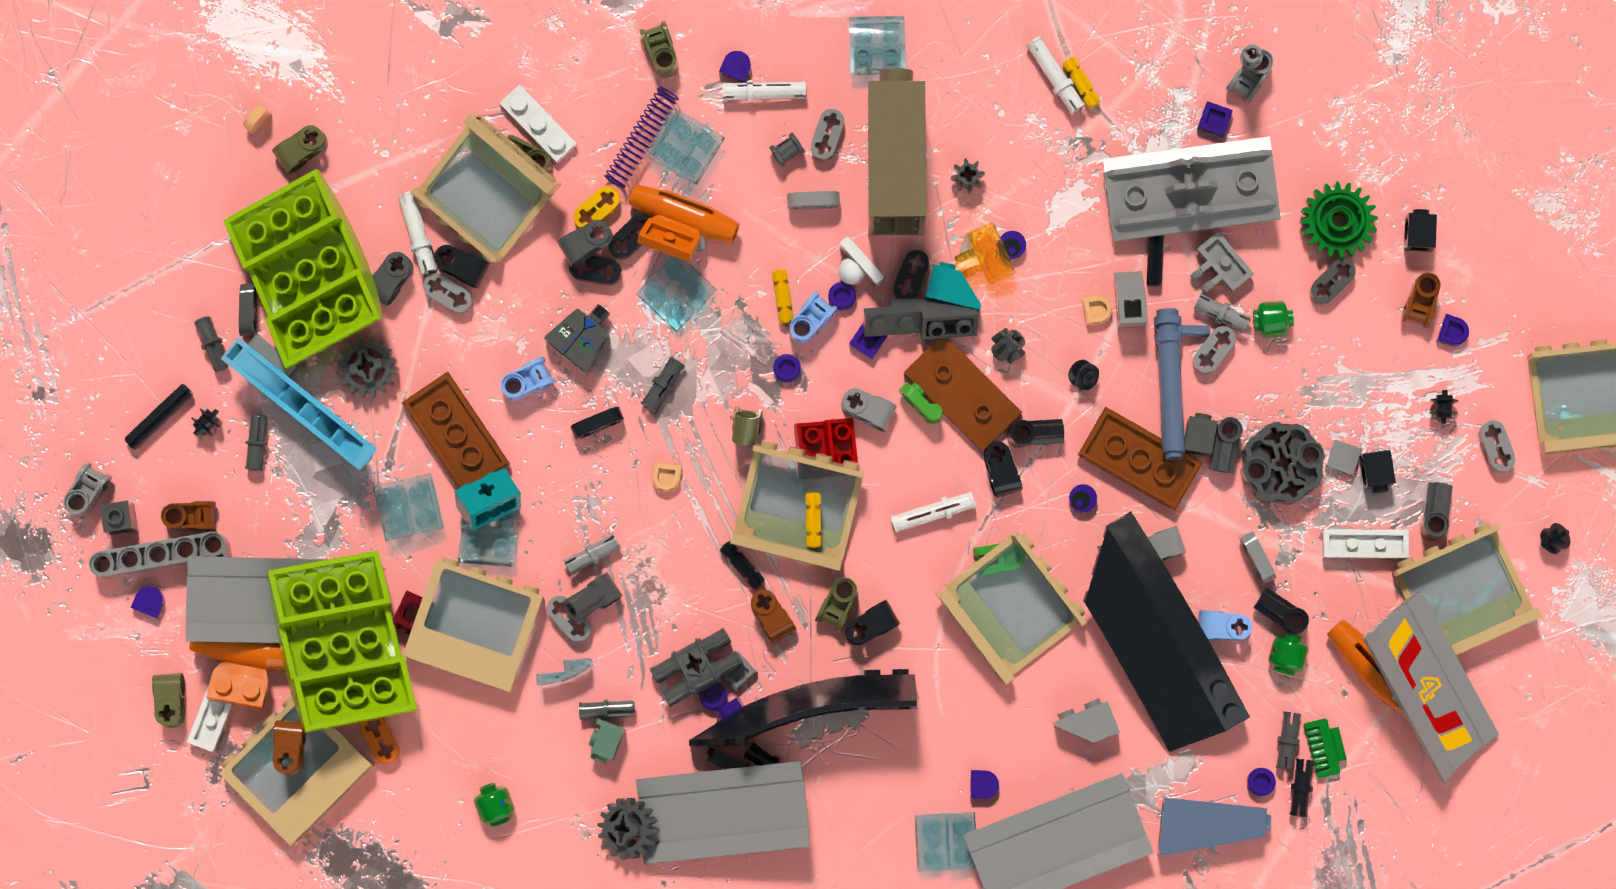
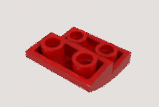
M853 418L794 424L796 447L805 450V455L816 457V453L833 457L832 462L843 464L844 460L858 463ZM798 462L799 480L848 475Z

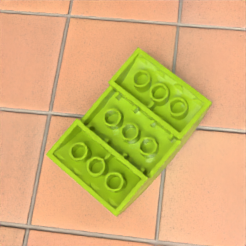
M318 169L309 172L223 220L244 270L249 271L267 314L265 322L285 369L293 367L382 319L377 288L365 254L342 206Z
M378 550L267 571L280 651L294 704L305 733L417 711L405 657L401 655L394 622L392 621L391 601Z

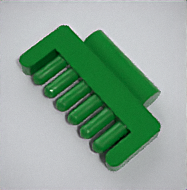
M1326 718L1304 723V729L1318 727L1307 730L1305 732L1307 736L1320 733V735L1309 737L1307 739L1308 743L1322 740V742L1310 744L1309 749L1324 748L1311 752L1312 757L1325 754V756L1314 758V764L1327 761L1326 763L1315 765L1314 769L1318 771L1329 768L1328 770L1317 772L1316 777L1322 778L1339 774L1340 767L1338 762L1347 760L1339 727L1330 729Z

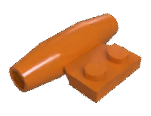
M636 184L628 202L631 207L650 217L640 231L637 243L687 262L690 261L699 246L700 235L706 239L732 244L740 227L739 222L717 209L669 190Z
M1342 619L1327 633V636L1345 663L1376 697L1405 718L1404 713L1397 709V706H1399L1397 701L1392 700L1393 694L1363 641L1365 635Z
M190 642L189 645L190 651L220 661L212 671L206 696L207 700L263 710L269 687L266 671H285L279 643Z

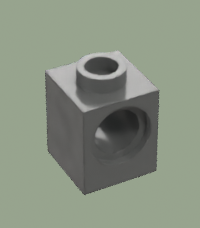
M1195 413V417L1190 416L1187 419L1184 436L1186 453L1206 457L1212 455L1218 421L1211 420V415Z
M126 500L100 505L104 533L116 535L138 531L134 503Z

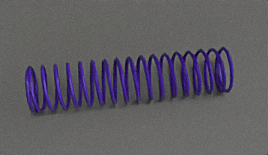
M661 86L657 88L658 93H653L656 99H650L652 104H647L649 110H643L645 115H640L642 121H637L638 126H633L635 132H630L632 137H626L629 143H623L625 148H620L622 154H616L618 159H613L615 165H609L611 170H606L608 175L604 174L607 180L620 188L625 189L626 185L616 180L608 172L616 174L628 182L629 179L619 174L611 166L624 171L630 176H633V174L623 169L615 161L627 165L634 171H636V168L627 164L618 155L640 165L622 150L632 153L641 160L643 158L631 151L626 145L632 146L646 154L644 150L635 146L629 139L640 143L648 149L650 147L639 141L633 134L639 135L648 142L653 143L652 140L643 136L635 128L641 129L656 138L655 134L643 128L638 122L660 132L659 129L650 125L642 118L645 117L663 127V124L651 118L645 111L667 121L649 107L652 106L670 116L667 111L658 107L652 100L663 104L670 110H673V108L658 99L656 95L664 97L675 105L677 103L672 99L679 101V98L674 93Z

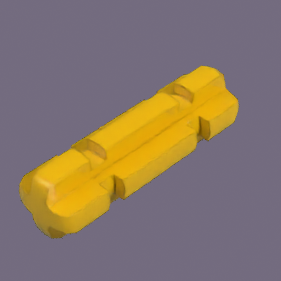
M1071 57L1064 61L1063 67L1067 74L1070 73V79L1074 82L1080 97H1084L1083 102L1086 107L1091 109L1097 106L1101 101L1097 92H1093L1094 87L1084 70H1080V63L1077 58Z
M779 269L772 272L773 283H776L774 290L777 309L780 311L778 312L780 324H789L794 317L793 310H790L792 303L789 284L786 283L788 275L786 269Z
M808 492L805 495V505H808V508L805 509L806 532H808V535H806V546L816 548L821 546V535L819 534L821 531V508H819V505H821V494L818 492Z

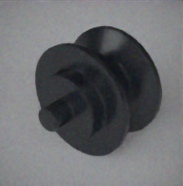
M1078 360L1071 366L1068 378L1072 385L1077 386L1081 390H1089L1098 382L1099 370L1097 366L1090 364L1087 360Z
M1442 390V395H1436V398L1430 399L1431 402L1436 404V409L1430 411V414L1435 415L1437 419H1441V424H1446L1447 419H1452V416L1458 415V412L1453 410V404L1458 403L1459 400L1453 399L1452 395H1448V390Z
M200 408L202 415L198 419L191 417L194 421L193 426L196 428L193 434L195 436H198L200 433L204 436L209 434L212 437L211 429L214 426L221 427L217 423L220 419L216 416L219 411L216 408L212 412L208 408L206 411Z
M1553 523L1550 528H1544L1540 533L1541 546L1551 554H1558L1561 549H1567L1571 543L1569 530L1559 523Z

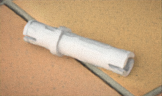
M1036 37L1032 40L1034 43L1029 42L1026 47L1030 50L1053 85L1054 89L1052 91L1055 95L1060 96L1069 113L1073 115L1079 112V108L1083 109L1086 105L1074 89V82L1066 77L1042 40V37Z
M747 80V83H722L723 101L747 100L748 102L760 99H806V82L760 83Z
M410 191L404 192L405 196L399 194L397 198L400 202L412 242L410 249L411 252L415 253L420 275H429L431 270L433 273L438 270L431 251L433 244L431 240H428L419 207L415 201L416 197Z
M969 491L968 493L948 499L945 496L939 502L918 507L898 515H892L891 520L897 533L898 531L923 525L947 517V519L953 518L952 515L974 509L976 505L972 492ZM959 503V506H955L939 512L935 511L937 509ZM931 512L930 515L907 521L908 518Z

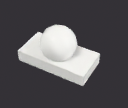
M846 236L839 243V247L849 258L843 260L839 265L838 275L840 279L846 284L854 285L861 282L864 276H866L876 288L884 282V275L858 246Z

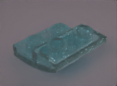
M904 16L849 17L850 75H879V72L883 69H906Z
M674 108L646 153V156L672 170L676 175L697 185L725 140V137Z
M671 256L658 272L654 273L646 281L636 295L677 332L707 302L717 289L689 262Z
M432 473L373 487L385 542L444 528Z
M520 509L471 531L462 517L458 561L467 564L515 567Z
M975 812L914 815L917 872L976 869L963 836L976 830Z

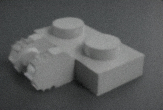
M1218 231L1196 249L1205 260V263L1194 271L1190 277L1193 281L1199 279L1211 268L1217 276L1203 285L1202 292L1206 294L1222 281L1232 293L1250 279L1254 273Z

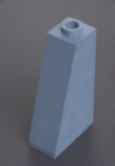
M1162 798L1157 854L1169 855L1265 837V831L1270 832L1271 815L1267 814V808Z

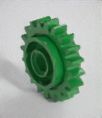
M1336 181L1333 190L1326 183L1323 186L1324 193H1321L1318 189L1314 190L1313 195L1316 200L1309 197L1306 199L1305 202L1310 208H1302L1300 213L1308 218L1302 219L1299 224L1308 226L1303 231L1302 236H1312L1307 245L1311 246L1317 243V254L1326 249L1327 258H1330L1334 252H1337L1338 259H1342L1344 251L1350 257H1353L1355 255L1354 247L1362 252L1365 249L1362 241L1369 244L1372 242L1373 239L1367 233H1375L1377 231V228L1370 225V223L1376 222L1378 216L1370 215L1376 208L1375 205H1366L1370 196L1359 197L1362 188L1359 187L1355 192H1351V183L1348 182L1343 190L1339 181ZM1335 214L1342 215L1346 221L1345 226H1336L1332 222V216Z

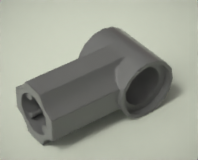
M1227 417L1217 423L1209 470L1234 473L1239 440L1243 433L1242 424L1238 419ZM1226 422L1232 423L1235 427V435L1232 438H1227L1222 433V426Z
M1428 482L1424 515L1420 531L1426 539L1431 541L1440 539L1450 526L1449 512L1453 486L1447 483ZM1437 520L1441 524V532L1431 531L1428 527V521Z
M608 572L587 584L586 588L567 598L563 603L568 616L577 622L599 608L604 609L610 606L623 595Z

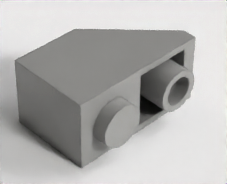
M1142 271L1114 273L1117 329L1145 327L1148 323Z
M1100 698L1085 703V710L1075 713L1074 709H1070L1057 714L1059 720L1053 722L1055 728L1092 744L1120 733L1108 701L1101 703Z

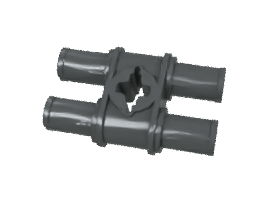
M724 628L702 640L701 638H695L693 643L678 651H672L670 658L650 668V672L657 684L678 672L684 674L683 681L662 692L670 707L691 695L698 697L702 691L717 683L721 684L723 677L744 667L736 651L715 663L713 661L710 662V654L732 643ZM694 660L699 664L700 674L695 671Z

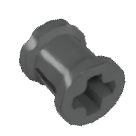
M793 132L789 133V137L778 145H771L769 147L781 167H784L786 165L785 162L797 154L802 155L805 153L804 148Z

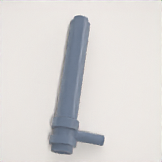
M1164 308L1157 310L1156 317H1154V328H1157L1154 339L1155 345L1158 346L1162 453L1167 460L1182 459V454L1185 453L1180 345L1183 343L1182 336L1209 337L1210 327L1182 325V318L1179 316L1177 309Z

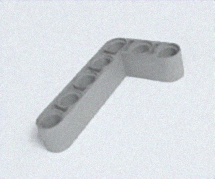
M206 532L99 551L90 557L89 568L93 574L99 577L113 578L187 565V558H184L181 554L182 546L186 543L193 545L191 556L232 557L229 541L225 536L217 532ZM219 538L221 541L220 550L211 553L209 550L210 541ZM158 548H163L166 552L164 560L159 563L155 562L153 558L154 552ZM130 553H136L138 557L137 564L133 567H128L126 564V558ZM107 557L110 561V567L107 571L100 572L98 563L102 558Z

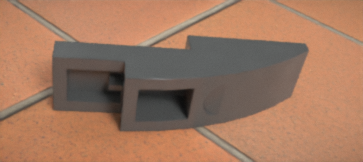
M890 299L889 307L864 308V337L920 333L922 340L977 336L978 311L956 304L926 299Z

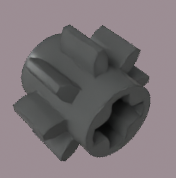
M965 158L964 165L961 167L954 164L953 169L958 175L951 176L950 180L958 182L957 191L964 188L971 194L974 186L982 188V183L978 178L984 177L985 172H978V161L973 165L968 163L967 158ZM964 171H969L970 175H975L972 177L971 182H967L966 178L962 177L964 176Z
M1004 328L991 338L995 343L992 345L991 351L994 357L1001 362L1008 361L1009 364H1012L1025 354V351L1022 349L1025 346V339L1017 330L1012 329L1009 331L1007 328Z

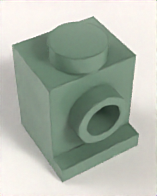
M597 719L596 724L601 727L599 731L594 729L590 738L589 746L593 747L590 758L606 764L607 759L614 761L626 729Z

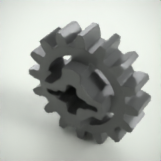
M360 337L358 338L359 345L355 346L351 342L348 343L349 352L341 350L340 353L345 358L344 360H338L336 363L343 367V370L338 371L337 375L345 377L341 382L343 387L351 385L349 389L351 394H355L359 390L361 398H365L367 392L373 398H376L377 390L385 394L386 388L384 385L386 383L389 385L394 384L390 376L398 375V371L392 368L398 361L395 358H389L393 351L391 348L384 351L385 343L383 341L375 345L373 337L369 338L368 343H365ZM369 350L380 353L383 358H373ZM358 353V358L354 364H350L352 358ZM365 358L374 366L369 369V377L361 370V368L365 367ZM385 371L383 377L377 382L376 379L380 372ZM351 377H361L364 380L365 386L357 384Z
M633 797L626 800L625 798L616 799V804H607L609 812H601L600 815L605 820L602 823H597L598 827L603 828V833H600L598 838H605L606 842L602 847L604 849L612 848L611 856H618L620 854V859H629V857L636 859L640 858V853L647 854L649 852L646 845H655L656 842L651 836L659 832L653 829V824L657 823L658 820L650 818L653 809H644L645 801L636 802V799Z

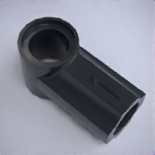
M1062 419L1018 420L1007 431L1009 443L1017 448L1064 443L1065 433ZM1023 427L1028 433L1027 440H1018L1014 435L1015 428Z
M1269 588L1265 589L1253 607L1281 626L1289 634L1298 635L1309 624L1308 614L1303 609L1297 608ZM1292 614L1300 615L1303 620L1302 627L1298 629L1292 628L1288 624V617Z

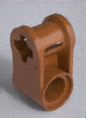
M1426 272L1413 281L1409 297L1403 308L1401 321L1406 322L1410 320L1423 324V327L1426 329L1430 327L1441 287V282L1437 275ZM1427 279L1432 283L1433 290L1431 293L1422 292L1419 286L1421 280Z
M216 502L171 503L166 505L161 511V520L164 525L176 531H215L216 525L213 524V508L216 507ZM173 510H180L182 512V519L177 524H171L168 519L169 514Z
M762 589L752 596L751 608L773 645L797 630L792 619L771 591ZM762 595L763 598L769 597L771 599L768 603V610H765L764 607L758 608L756 606L759 602L758 596Z
M276 720L273 732V766L279 773L293 776L298 774L303 767L306 733L301 721ZM289 755V758L294 759V763L290 764L287 768L282 762L287 760Z

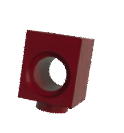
M406 590L392 621L398 623L397 630L410 635L414 622H408L405 613L411 607H417L419 610L423 597ZM434 602L431 603L424 625L426 624L428 617L435 605Z

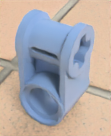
M815 291L790 323L789 335L791 340L799 345L809 343L819 330L831 320L838 308L829 305L820 297V293ZM799 324H804L809 328L810 332L806 336H799L794 332V328Z
M536 358L521 368L505 375L500 385L504 397L509 401H519L555 384V378H551L544 364L545 358ZM536 370H538L542 380L539 379ZM510 381H518L521 384V389L519 392L511 394L506 390L507 384Z
M1199 610L1198 622L1208 640H1243L1252 631V623L1245 615L1209 610ZM1238 619L1241 620L1242 625L1246 626V630L1241 631L1240 635H1236V630L1231 629V625L1236 624Z

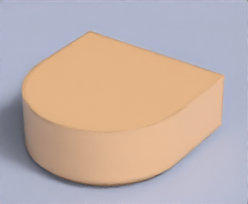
M258 104L246 117L243 126L250 133H254L266 122L272 113Z
M1097 295L1082 298L1086 326L1103 324L1109 320L1113 309L1111 302L1106 297Z
M654 462L652 472L654 486L661 492L675 490L680 483L682 466Z

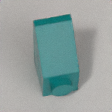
M940 262L939 265L933 264L925 299L964 306L978 311L979 314L981 303L962 272L956 270V266L950 263Z

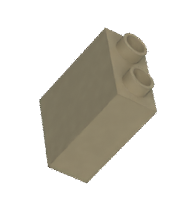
M883 69L879 72V81H868V236L924 235L926 220L925 81H913V70Z

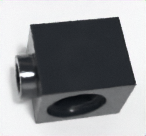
M1414 209L1413 213H1409L1405 217L1403 251L1432 252L1436 248L1437 214H1430V210Z
M1391 450L1364 453L1359 456L1364 490L1372 489V493L1389 491V486L1396 483Z

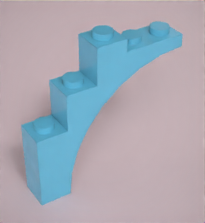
M238 337L221 357L226 364L359 471L370 462L373 453L378 448L241 338Z

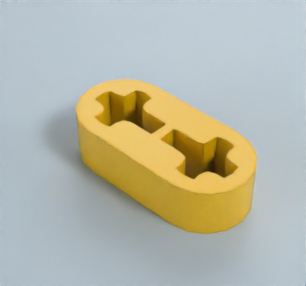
M609 186L602 187L582 203L574 213V221L577 227L581 228L588 224L587 222L580 223L582 220L580 214L582 212L589 214L595 209L596 212L591 216L592 221H604L615 212L620 205V196L617 190ZM603 194L607 196L613 194V205L610 206L606 203L599 209L598 206L603 202L601 196Z

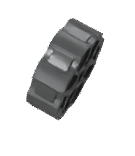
M1274 422L1265 425L1261 431L1247 441L1242 450V468L1240 469L1242 480L1255 493L1256 498L1267 504L1277 503L1287 506L1300 502L1307 494L1315 490L1322 480L1323 460L1325 458L1323 448L1310 435V431L1297 423L1291 425ZM1271 430H1273L1274 434H1284L1277 440V444H1275L1274 440H1264L1271 434ZM1289 436L1292 437L1290 443L1288 444L1290 454H1288L1285 446V442L1289 438ZM1261 447L1269 449L1272 460L1270 459L1268 451L1262 449ZM1304 449H1311L1315 452V462L1308 463L1303 459L1302 453ZM1280 457L1283 461L1289 462L1285 470L1282 467L1276 466ZM1250 465L1261 467L1263 473L1261 478L1255 479L1249 475L1248 469ZM1293 467H1295L1297 476L1303 478L1305 482L1295 478ZM1275 473H1277V476H1278V479H1279V483H1280V485H1279V487L1276 489V491L1273 490V489H1274V486H1275L1276 483L1278 482ZM1288 484H1290L1291 488H1301L1293 494V498L1291 494H1281L1288 487Z

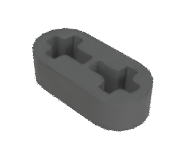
M1344 258L1335 261L1310 287L1311 299L1315 303L1323 305L1336 297L1355 277L1356 268L1353 262ZM1336 266L1340 268L1348 267L1347 275L1349 277L1342 276L1336 281L1333 278L1338 273ZM1330 282L1332 286L1327 291L1329 297L1325 295L1319 297L1317 295L1319 289L1316 286L1324 287Z
M254 284L240 285L238 321L240 336L256 335L257 290Z

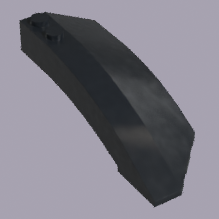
M1130 511L1106 525L1103 534L1104 540L1100 553L1097 554L1091 573L1090 586L1088 591L1086 590L1083 602L1126 673L1167 750L1171 752L1226 732L1250 718L1207 636L1133 513Z
M893 669L892 675H881V670H864V675L830 678L776 692L749 703L690 739L689 746H747L746 740L772 729L803 719L831 713L857 710H914L917 707L915 674H909V669Z

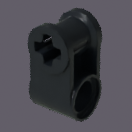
M451 245L438 247L434 254V261L441 271L478 289L490 265L484 259L471 253H466ZM451 253L454 259L453 263L447 262L444 265L441 256H447Z
M1003 442L990 444L985 449L983 456L995 498L1023 490L1020 475L1014 464L1009 447ZM994 448L998 452L1003 451L1004 456L1000 458V462L990 457L994 452Z
M886 599L852 620L846 628L845 635L851 644L863 645L873 638L892 630L901 623ZM854 625H857L858 628H865L866 631L863 633V639L859 636H852L851 633L854 631Z

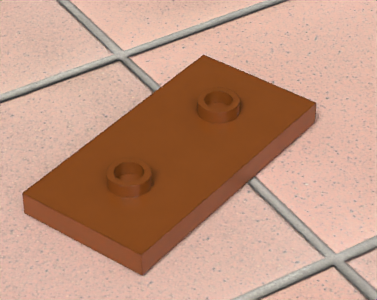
M949 338L937 339L903 373L912 383L915 382L926 393L925 396L932 403L941 406L942 413L981 452L1022 414V411Z
M448 371L401 402L458 488L464 484L482 479L490 472H497L510 465V462Z
M1106 406L1077 455L1174 512L1203 464L1202 461L1186 452L1182 454V459H1165V455L1162 453V438Z

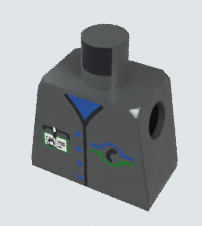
M599 304L595 306L588 316L577 308L551 330L544 339L570 362L588 374L610 336L601 327L610 316V313Z

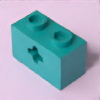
M505 468L497 472H490L484 478L473 483L464 484L456 490V508L471 531L520 509L521 492Z

